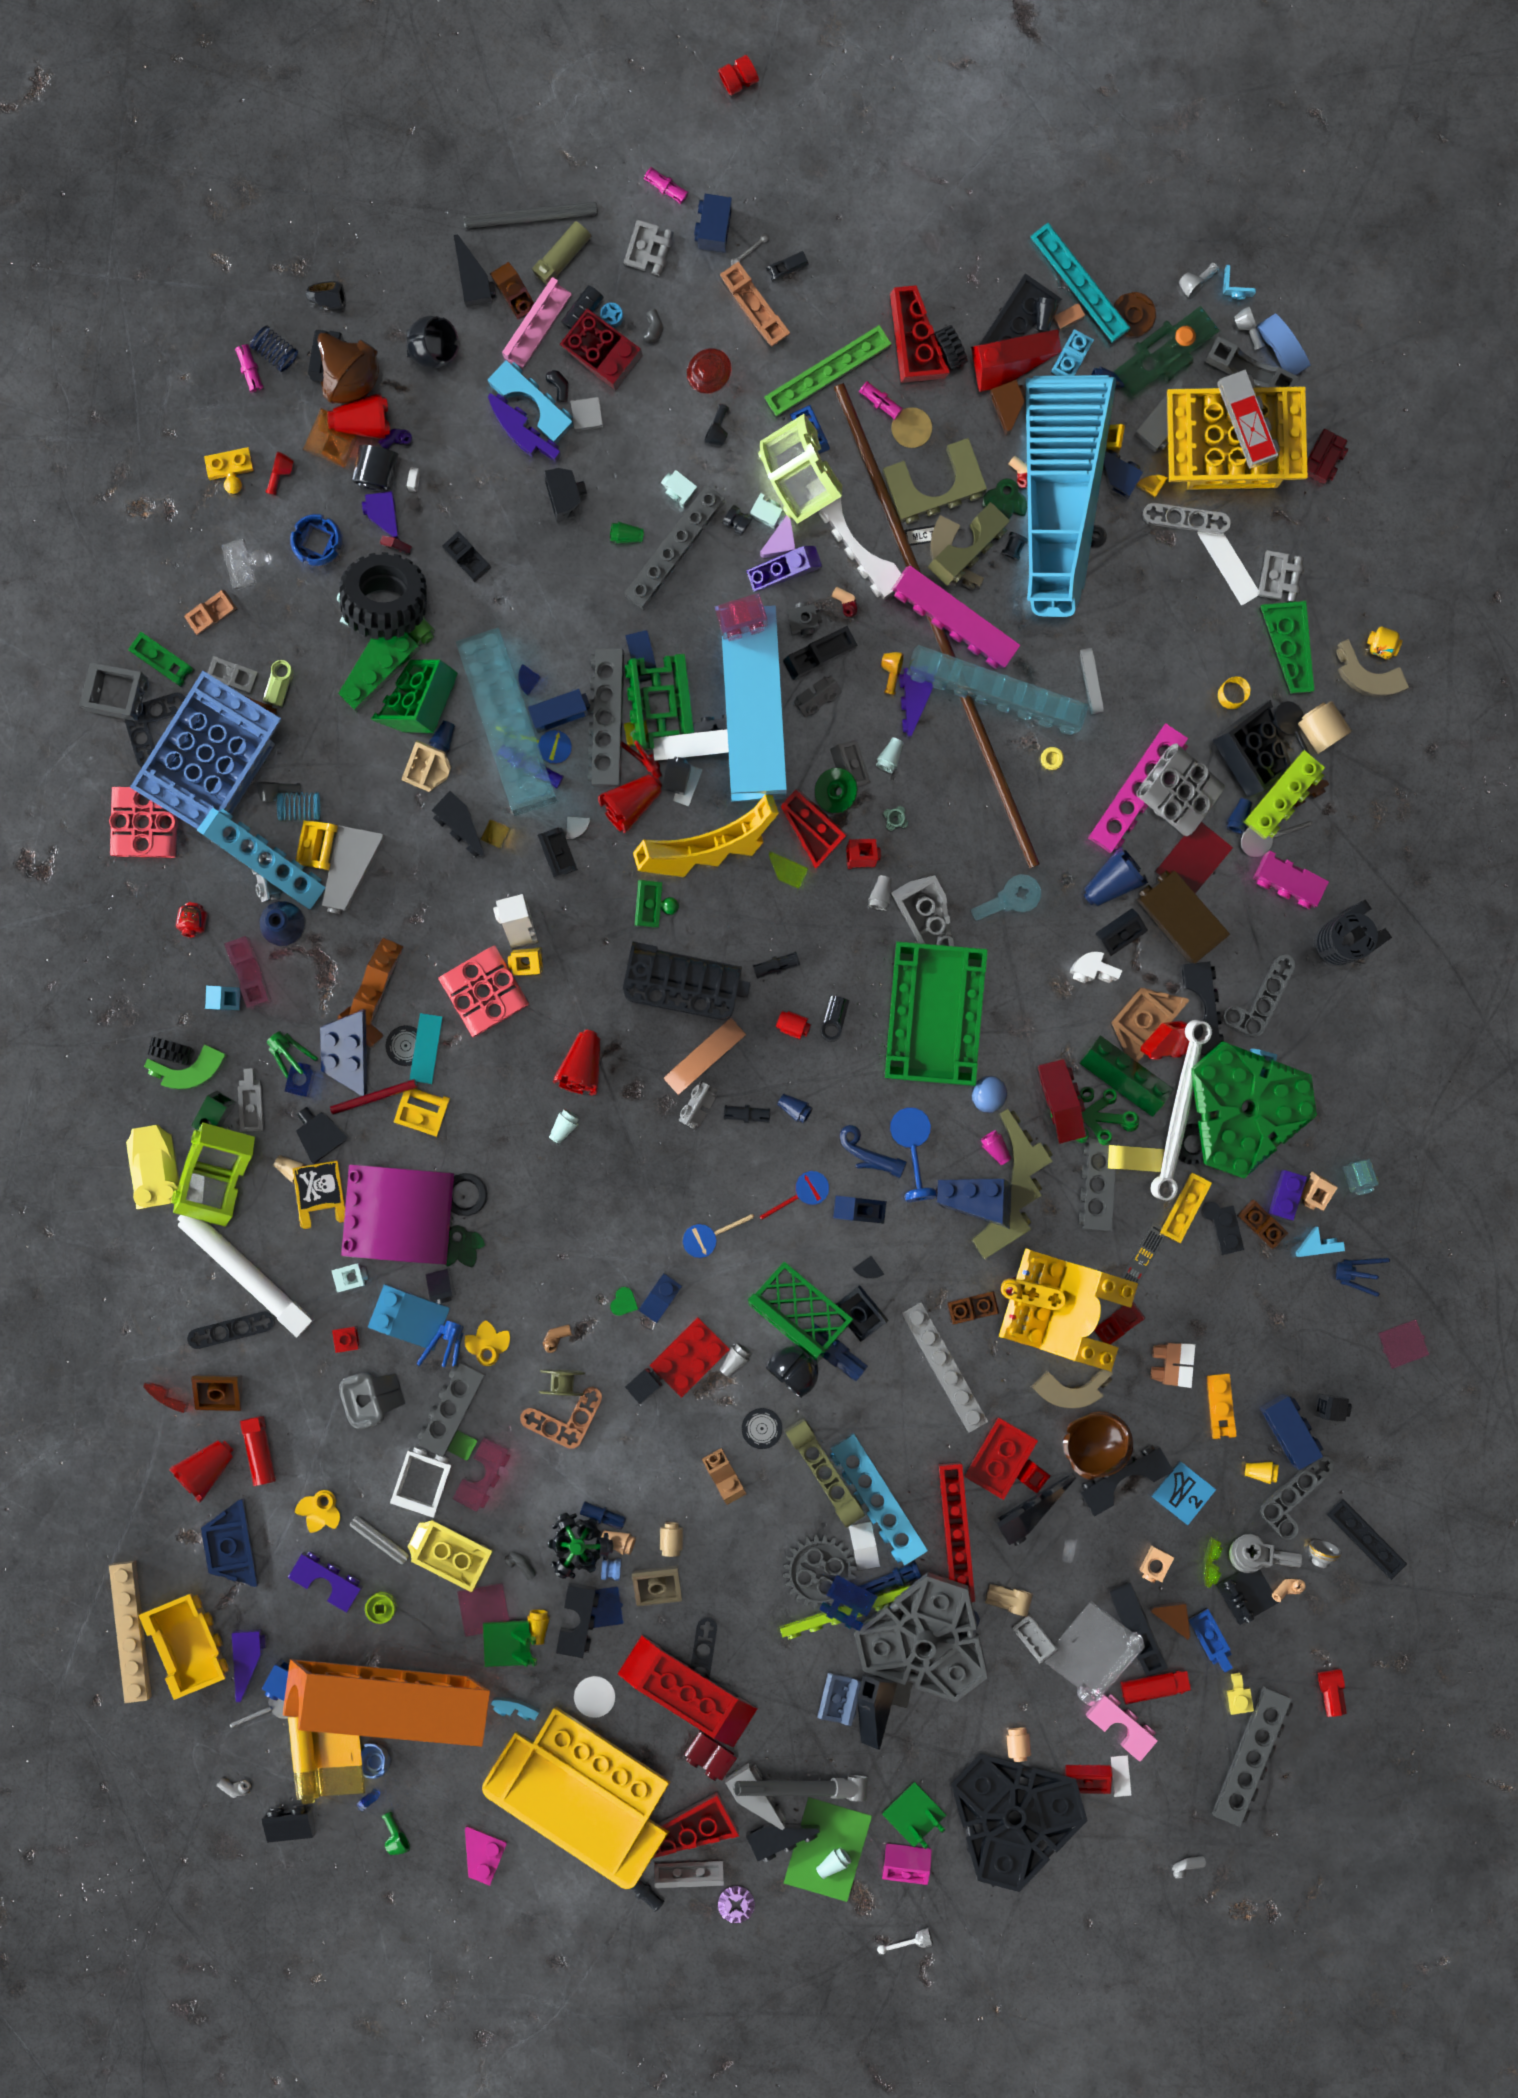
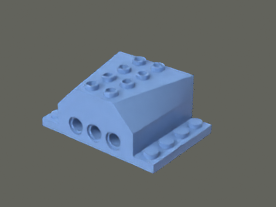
M202 671L130 788L196 829L199 828L212 808L219 812L221 809H224L232 815L275 746V743L270 738L282 719Z

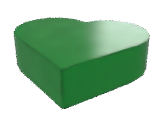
M621 1287L617 1290L616 1299L610 1305L613 1314L620 1316L638 1310L634 1294L630 1288Z

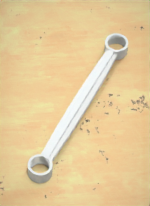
M1200 1020L1190 1021L1185 1028V1036L1190 1042L1172 1112L1161 1174L1151 1184L1153 1196L1165 1201L1173 1199L1178 1189L1173 1176L1194 1091L1191 1068L1200 1060L1202 1044L1208 1042L1212 1035L1210 1025ZM1201 1024L1203 1028L1202 1036L1196 1040L1194 1037V1029L1197 1025ZM1167 1180L1169 1184L1168 1192L1161 1196L1159 1191L1160 1185Z

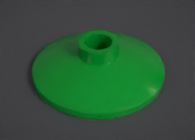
M842 768L826 770L820 775L815 785L817 803L822 809L831 813H841L849 809L855 802L858 793V786L854 776ZM841 787L842 792L840 795H837L836 791Z

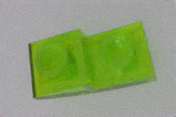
M1212 1537L1208 1542L1203 1561V1582L1209 1588H1211L1212 1584L1216 1585L1221 1576V1572H1219L1220 1567L1212 1562L1214 1559L1218 1560L1223 1549L1220 1547L1221 1542Z

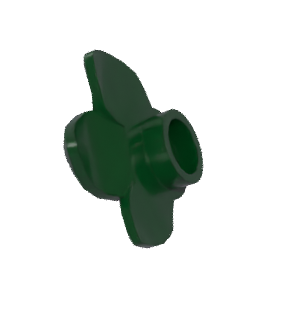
M1005 478L1000 480L996 488L988 490L983 497V507H986L991 502L1008 519L1012 516L1013 512L1021 516H1025L1027 512L1026 498L1018 492V485L1012 479ZM1005 486L1011 487L1009 494L1003 493Z
M459 1225L450 1227L446 1266L449 1267L458 1260L465 1266L474 1267L477 1260L476 1249L485 1246L482 1236L477 1232H467L464 1227ZM459 1232L461 1234L460 1241L453 1239L454 1233Z

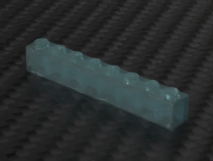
M920 645L914 648L906 672L914 681L933 683L932 686L940 690L947 688L953 690L954 694L959 697L966 698L970 696L976 698L975 702L988 705L990 703L996 705L997 710L1007 713L1009 711L1018 713L1017 716L1022 719L1030 720L1033 718L1039 720L1040 725L1059 727L1061 732L1073 735V733L1081 730L1089 706L1086 703Z

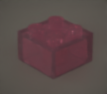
M759 593L715 606V615L723 640L735 641L742 638L744 633L751 632V635L763 632L764 627L768 626V619Z

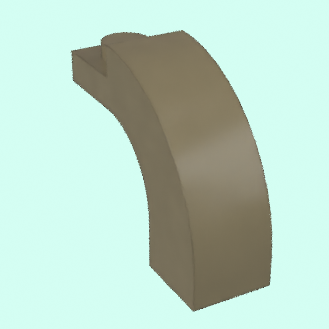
M941 515L935 524L931 536L930 553L932 561L948 544L952 545L960 528L959 524ZM964 569L966 574L960 579L963 581L962 585L971 590H974V588L980 589L984 578ZM954 580L950 583L953 587L957 584Z
M1349 639L1337 645V656L1341 663H1345L1344 666L1338 669V672L1343 680L1355 691L1366 696L1381 698L1396 695L1409 688L1400 667L1383 674L1371 673L1360 665Z
M1101 1369L1085 1385L1071 1388L1060 1384L1050 1372L1046 1371L1031 1387L1043 1399L1053 1405L1063 1408H1081L1103 1397L1098 1388L1100 1386L1104 1388L1112 1381L1110 1376L1113 1372Z

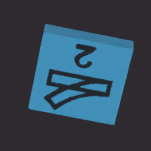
M1179 1460L1173 1468L1174 1471L1167 1475L1151 1497L1185 1524L1189 1525L1216 1489Z

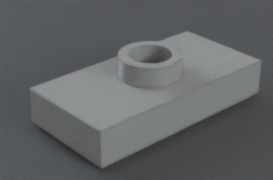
M1030 1614L1012 1627L1040 1665L1059 1651Z

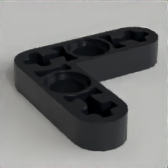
M172 693L143 702V711L137 721L140 726L144 724V727H139L132 731L131 727H136L135 722L124 719L136 761L141 768L145 764L142 763L145 755L143 751L138 752V749L150 746L151 749H146L147 754L150 756L155 748L148 724L175 716L178 708L176 706L169 707L171 712L167 713L164 701L167 700V704H173L177 697L180 700H185L186 697L182 693ZM160 704L162 706V713L159 716L151 715L150 708L152 705ZM137 733H146L147 741L144 744L136 743L135 736Z

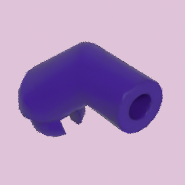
M394 428L390 430V435H385V439L379 440L378 443L382 448L388 449L393 443L409 444L412 441V436L408 430Z

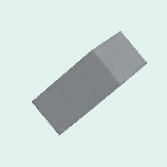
M599 397L571 401L575 432L603 428Z

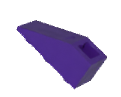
M802 546L746 571L753 591L756 592L821 568L822 564L815 546Z
M931 666L904 668L903 674H899L900 688H904L905 696L901 697V710H906V719H902L903 733H907L908 738L912 737L933 689Z

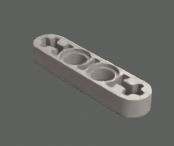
M1159 503L1148 504L1142 512V518L1147 524L1168 528L1224 534L1231 525L1229 516L1221 512ZM1152 508L1158 514H1162L1163 509L1167 510L1165 522L1161 521L1162 516H1156L1154 520L1150 519V515L1147 512H1150ZM1177 511L1181 514V521L1179 523H1172L1169 520L1171 512ZM1195 514L1201 515L1204 519L1203 525L1194 526L1191 522L1192 516ZM1208 516L1212 517L1210 521L1213 522L1222 518V522L1226 523V526L1217 529L1218 526L1216 524H1210V528H1206Z

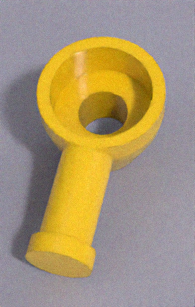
M884 653L882 657L881 667L890 672L884 693L896 694L897 679L904 660L903 653Z

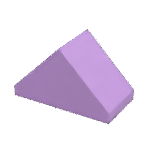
M787 515L760 551L761 557L780 556L795 550L791 519Z

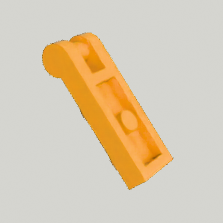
M1230 1374L1206 1375L1213 1440L1220 1439L1221 1436L1234 1438L1236 1437ZM1227 1420V1427H1219V1421Z

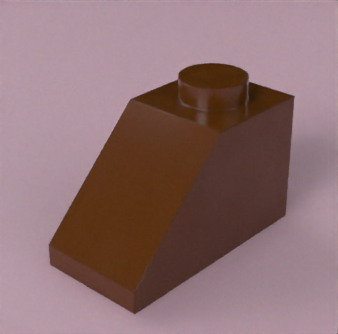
M1017 380L993 388L990 391L991 399L1006 436L1011 434L1023 407L1024 398H1026L1023 385H1018Z

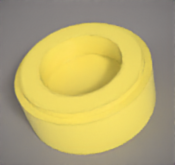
M1049 747L1043 751L1041 763L1044 768L1056 770L1063 764L1064 755L1060 749Z

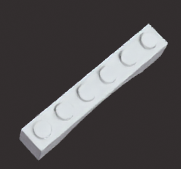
M819 477L806 486L807 493L805 495L810 501L826 491ZM841 497L820 509L821 511L818 514L825 523L829 522L833 527L831 532L838 542L843 541L847 547L844 551L851 561L853 559L859 564L857 569L864 579L868 577L873 585L870 588L876 597L881 596L885 600L895 592L891 589L900 577L901 572L893 562L883 560L871 554L853 537L843 516Z

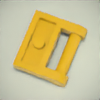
M303 820L295 861L304 867L329 870V858L334 833H337L338 825ZM324 831H325V836H324V841H323V846H322L320 861H318V859H319V853H320V848H321V843H322V838H323V833H324Z
M415 1088L405 1091L402 1095L394 1123L438 1137L450 1098L446 1096L442 1098ZM410 1097L440 1106L438 1113L408 1103Z

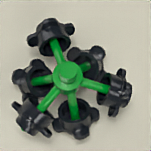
M563 1513L556 1518L557 1522L552 1525V1528H558L556 1536L548 1541V1547L556 1552V1557H559L558 1562L552 1561L551 1563L558 1577L574 1579L576 1576L573 1573L575 1568L578 1570L585 1569L592 1573L596 1570L595 1564L600 1559V1556H603L604 1560H608V1555L613 1552V1541L609 1540L608 1533H604V1537H600L601 1532L596 1526V1519H578L575 1523L576 1513L572 1515ZM575 1526L578 1527L577 1534L580 1538H575L571 1530ZM597 1538L596 1544H585L584 1540L589 1541ZM571 1552L567 1559L562 1558L566 1553ZM577 1555V1561L575 1562V1564H573L571 1561L574 1558V1556Z

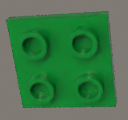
M529 1621L483 1623L485 1667L519 1665L528 1667L531 1664L534 1667L537 1665V1659L533 1658L530 1653V1642L532 1645H535L536 1637L531 1636L529 1632Z
M916 1782L906 1789L882 1813L913 1847L921 1843L923 1848L927 1849L929 1845L923 1837L934 1827H937L941 1833L945 1831L940 1821L947 1815Z

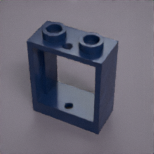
M576 689L529 706L528 710L534 727L539 734L589 716L587 710L590 709V704L586 693L581 694L580 689Z

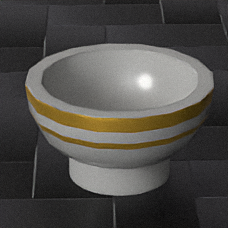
M1322 1539L1310 1541L1309 1551L1314 1565L1328 1568L1330 1563H1334L1340 1558L1342 1551L1335 1544Z

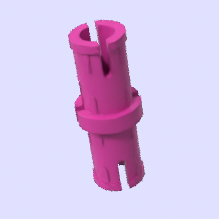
M650 167L645 174L644 180L658 188L660 193L667 194L679 204H682L687 198L689 192L674 183L671 177L667 178L653 167Z
M249 344L241 345L242 348L240 346L235 348L242 366L240 370L242 374H245L250 392H256V388L259 390L264 388L257 371L259 367L257 363H254Z
M866 381L859 391L860 394L874 403V407L877 409L881 408L894 420L903 410L902 407L888 398L886 392L882 393L870 384L869 381Z

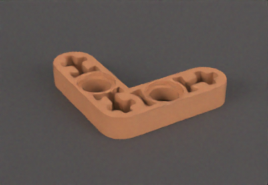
M597 1387L586 1388L567 1424L536 1408L525 1409L520 1417L521 1423L524 1427L566 1448H576L582 1442L602 1401V1393ZM595 1391L598 1401H592L590 1405L591 1408H594L593 1412L585 1407H580L581 1402L586 1405L588 1401L586 1393ZM584 1411L588 1414L587 1423L579 1424L576 1421L575 1416L577 1412ZM531 1412H534V1417L540 1421L542 1416L545 1417L546 1420L542 1423L541 1430L536 1428L539 1425L536 1422L526 1423L527 1418H525V1414L529 1415ZM551 1421L555 1422L558 1426V1431L553 1435L545 1431L546 1423ZM562 1426L567 1428L564 1432L569 1435L575 1432L578 1442L569 1444L567 1443L568 1438L564 1436L561 1437V1440L557 1439V1436L561 1433Z

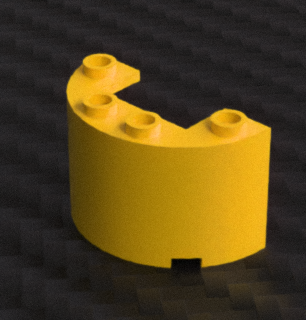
M190 1593L138 1615L146 1635H152L168 1675L165 1680L174 1700L226 1678V1672L229 1671V1667L221 1653L220 1647L223 1646L221 1637L218 1633H214L212 1625H214L213 1618L210 1612L205 1613L198 1595L194 1596Z

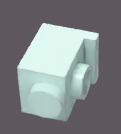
M676 470L673 474L668 473L661 482L665 489H667L666 494L675 501L680 499V506L682 508L687 505L697 492V486Z
M760 493L750 515L753 519L775 529L776 525H780L784 520L786 513L783 512V509L779 508L781 506L779 503L771 499L765 501V495Z
M360 1263L332 1270L337 1293L366 1285L365 1280H368L366 1267H361ZM351 1272L356 1275L354 1281L348 1279V1274Z

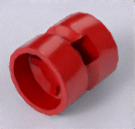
M747 55L736 59L735 65L727 64L718 69L719 76L730 96L742 91L743 85L749 87L759 82L758 74Z

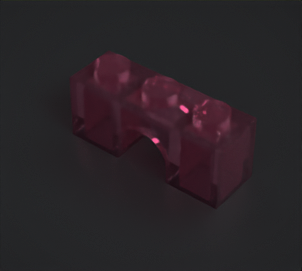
M244 936L224 943L231 965H233L237 973L246 1007L253 1009L272 1002L249 937Z
M485 1436L474 1456V1459L484 1465L486 1470L485 1476L480 1481H472L464 1477L453 1500L476 1512L480 1507L484 1509L490 1496L486 1495L490 1486L495 1488L500 1478L497 1472L501 1466L505 1468L511 1455L507 1454L509 1448Z

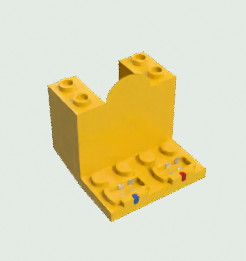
M1025 1249L1016 1279L1060 1288L1065 1295V1304L1059 1310H1050L1010 1299L999 1337L1111 1372L1119 1347L1086 1336L1094 1331L1099 1321L1100 1302L1098 1298L1131 1308L1138 1283ZM1020 1284V1293L1017 1297L1022 1298V1293L1028 1294L1030 1300H1033L1034 1296H1039V1293H1036V1288L1026 1291L1023 1290L1025 1285ZM1057 1293L1049 1296L1052 1304H1056V1301L1060 1302L1061 1300L1058 1298Z

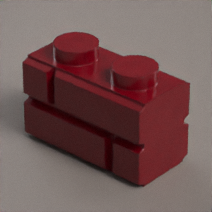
M1323 429L1307 458V476L1322 484H1325L1328 479L1332 481L1338 471V468L1335 467L1338 459L1343 461L1349 448L1345 447L1348 441L1327 429Z

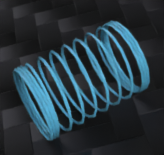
M315 792L313 795L314 820H319L320 796L318 792ZM283 793L277 794V816L279 821L283 820V811L284 820L286 821V794L284 798ZM286 793L289 799V820H291V794L289 798V794ZM295 794V798H294V795H293V799H294V820H296V806H295L296 794ZM300 794V797H299V795H298V799H299V820H301V806H300L301 794ZM305 794V797H304V795H303V800H304V820H306V807H305L306 794ZM308 795V800H309V820H311L310 797H309V795Z

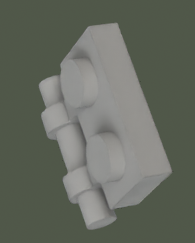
M637 220L624 259V265L646 271L647 265L650 263L654 265L652 274L660 276L662 269L667 264L665 259L668 250L672 248L674 232L665 230L664 236L661 237L657 235L659 226ZM654 244L660 245L657 256L651 255Z
M1266 550L1258 596L1280 600L1282 591L1288 593V602H1296L1297 594H1300L1301 590L1299 582L1301 574L1304 573V566H1302L1304 558L1295 556L1294 564L1288 563L1289 554ZM1286 571L1292 573L1290 584L1284 583Z

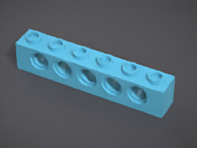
M212 808L197 831L310 910L326 888L320 884L322 879L312 872L309 875L303 872L304 866L294 859L291 862L284 858L287 855L277 847L272 850L267 846L269 841L259 834L256 837L249 833L251 828L241 821L238 824L234 823L231 820L233 816L224 809H221L219 812ZM227 827H231L230 835L224 837V829ZM248 839L249 846L242 850V842ZM266 852V860L259 862V856ZM280 865H284V872L277 875V868ZM301 877V885L299 887H295L294 883L296 879Z
M855 1434L849 1435L832 1446L831 1450L833 1453L830 1454V1457L836 1466L841 1464L845 1472L842 1473V1476L847 1484L851 1485L853 1483L857 1489L854 1495L861 1505L865 1503L870 1511L866 1512L873 1524L877 1522L882 1530L879 1531V1534L885 1544L890 1542L894 1550L891 1553L897 1563L902 1561L904 1565H907L928 1550ZM851 1455L859 1458V1464L854 1468L848 1467L846 1464L847 1458ZM862 1475L871 1477V1484L869 1486L862 1487L859 1485L858 1480ZM875 1494L882 1495L884 1498L882 1505L873 1506L871 1504L872 1496ZM886 1514H893L896 1517L893 1525L887 1526L883 1523V1517ZM899 1533H905L908 1536L906 1544L899 1545L895 1542V1538Z

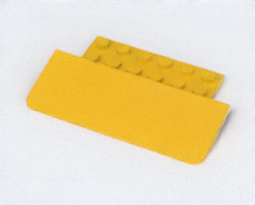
M558 1707L553 1708L534 1742L518 1731L514 1733L483 1783L482 1790L486 1798L624 1889H630L638 1883L669 1831L649 1818L671 1782Z

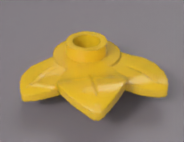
M486 1320L478 1327L476 1336H465L466 1349L468 1352L476 1355L478 1362L483 1366L494 1365L499 1359V1354L507 1350L510 1342L509 1331L497 1333L493 1325ZM486 1350H489L492 1353V1357L490 1359H486L484 1357V1352Z
M321 1490L315 1496L304 1497L295 1508L296 1514L307 1516V1527L310 1533L319 1531L325 1524L332 1529H336L340 1521V1513L335 1507V1495L329 1490ZM322 1497L328 1498V1505H323L321 1503Z

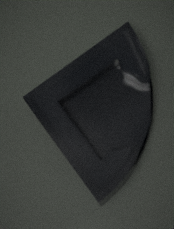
M872 1256L853 1268L858 1275L865 1278H878L884 1275Z

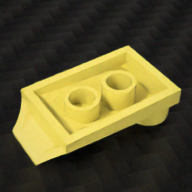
M159 1125L132 1129L126 1144L136 1208L143 1209L172 1204V1195L175 1190H178L180 1182L172 1134L164 1131Z
M433 1520L419 1523L408 1544L412 1558L411 1562L470 1592H473L479 1583L493 1553V1550L487 1546L479 1544Z

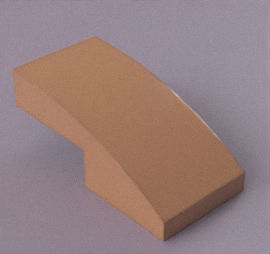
M221 590L205 603L199 604L184 617L195 634L199 635L231 614L237 607L227 592Z

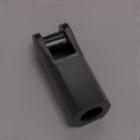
M801 251L766 267V270L770 271L771 281L774 282L808 266L809 263L804 252ZM783 265L786 271L780 273L778 267Z

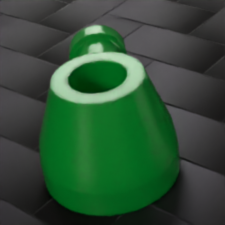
M392 1811L383 1815L382 1819L385 1820L391 1833L390 1838L385 1842L387 1852L390 1855H399L410 1851V1843L406 1835L399 1830Z

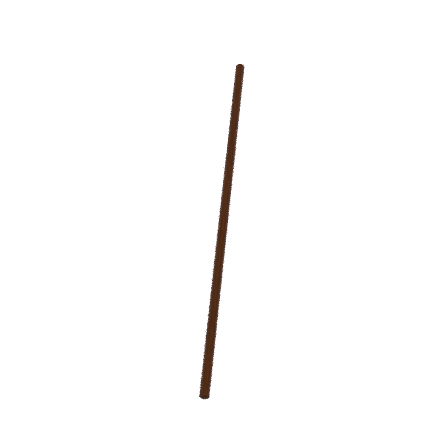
M844 383L834 387L905 564L907 567L912 566L921 573ZM927 616L1029 868L1040 865L944 627L942 630L931 623L932 619Z

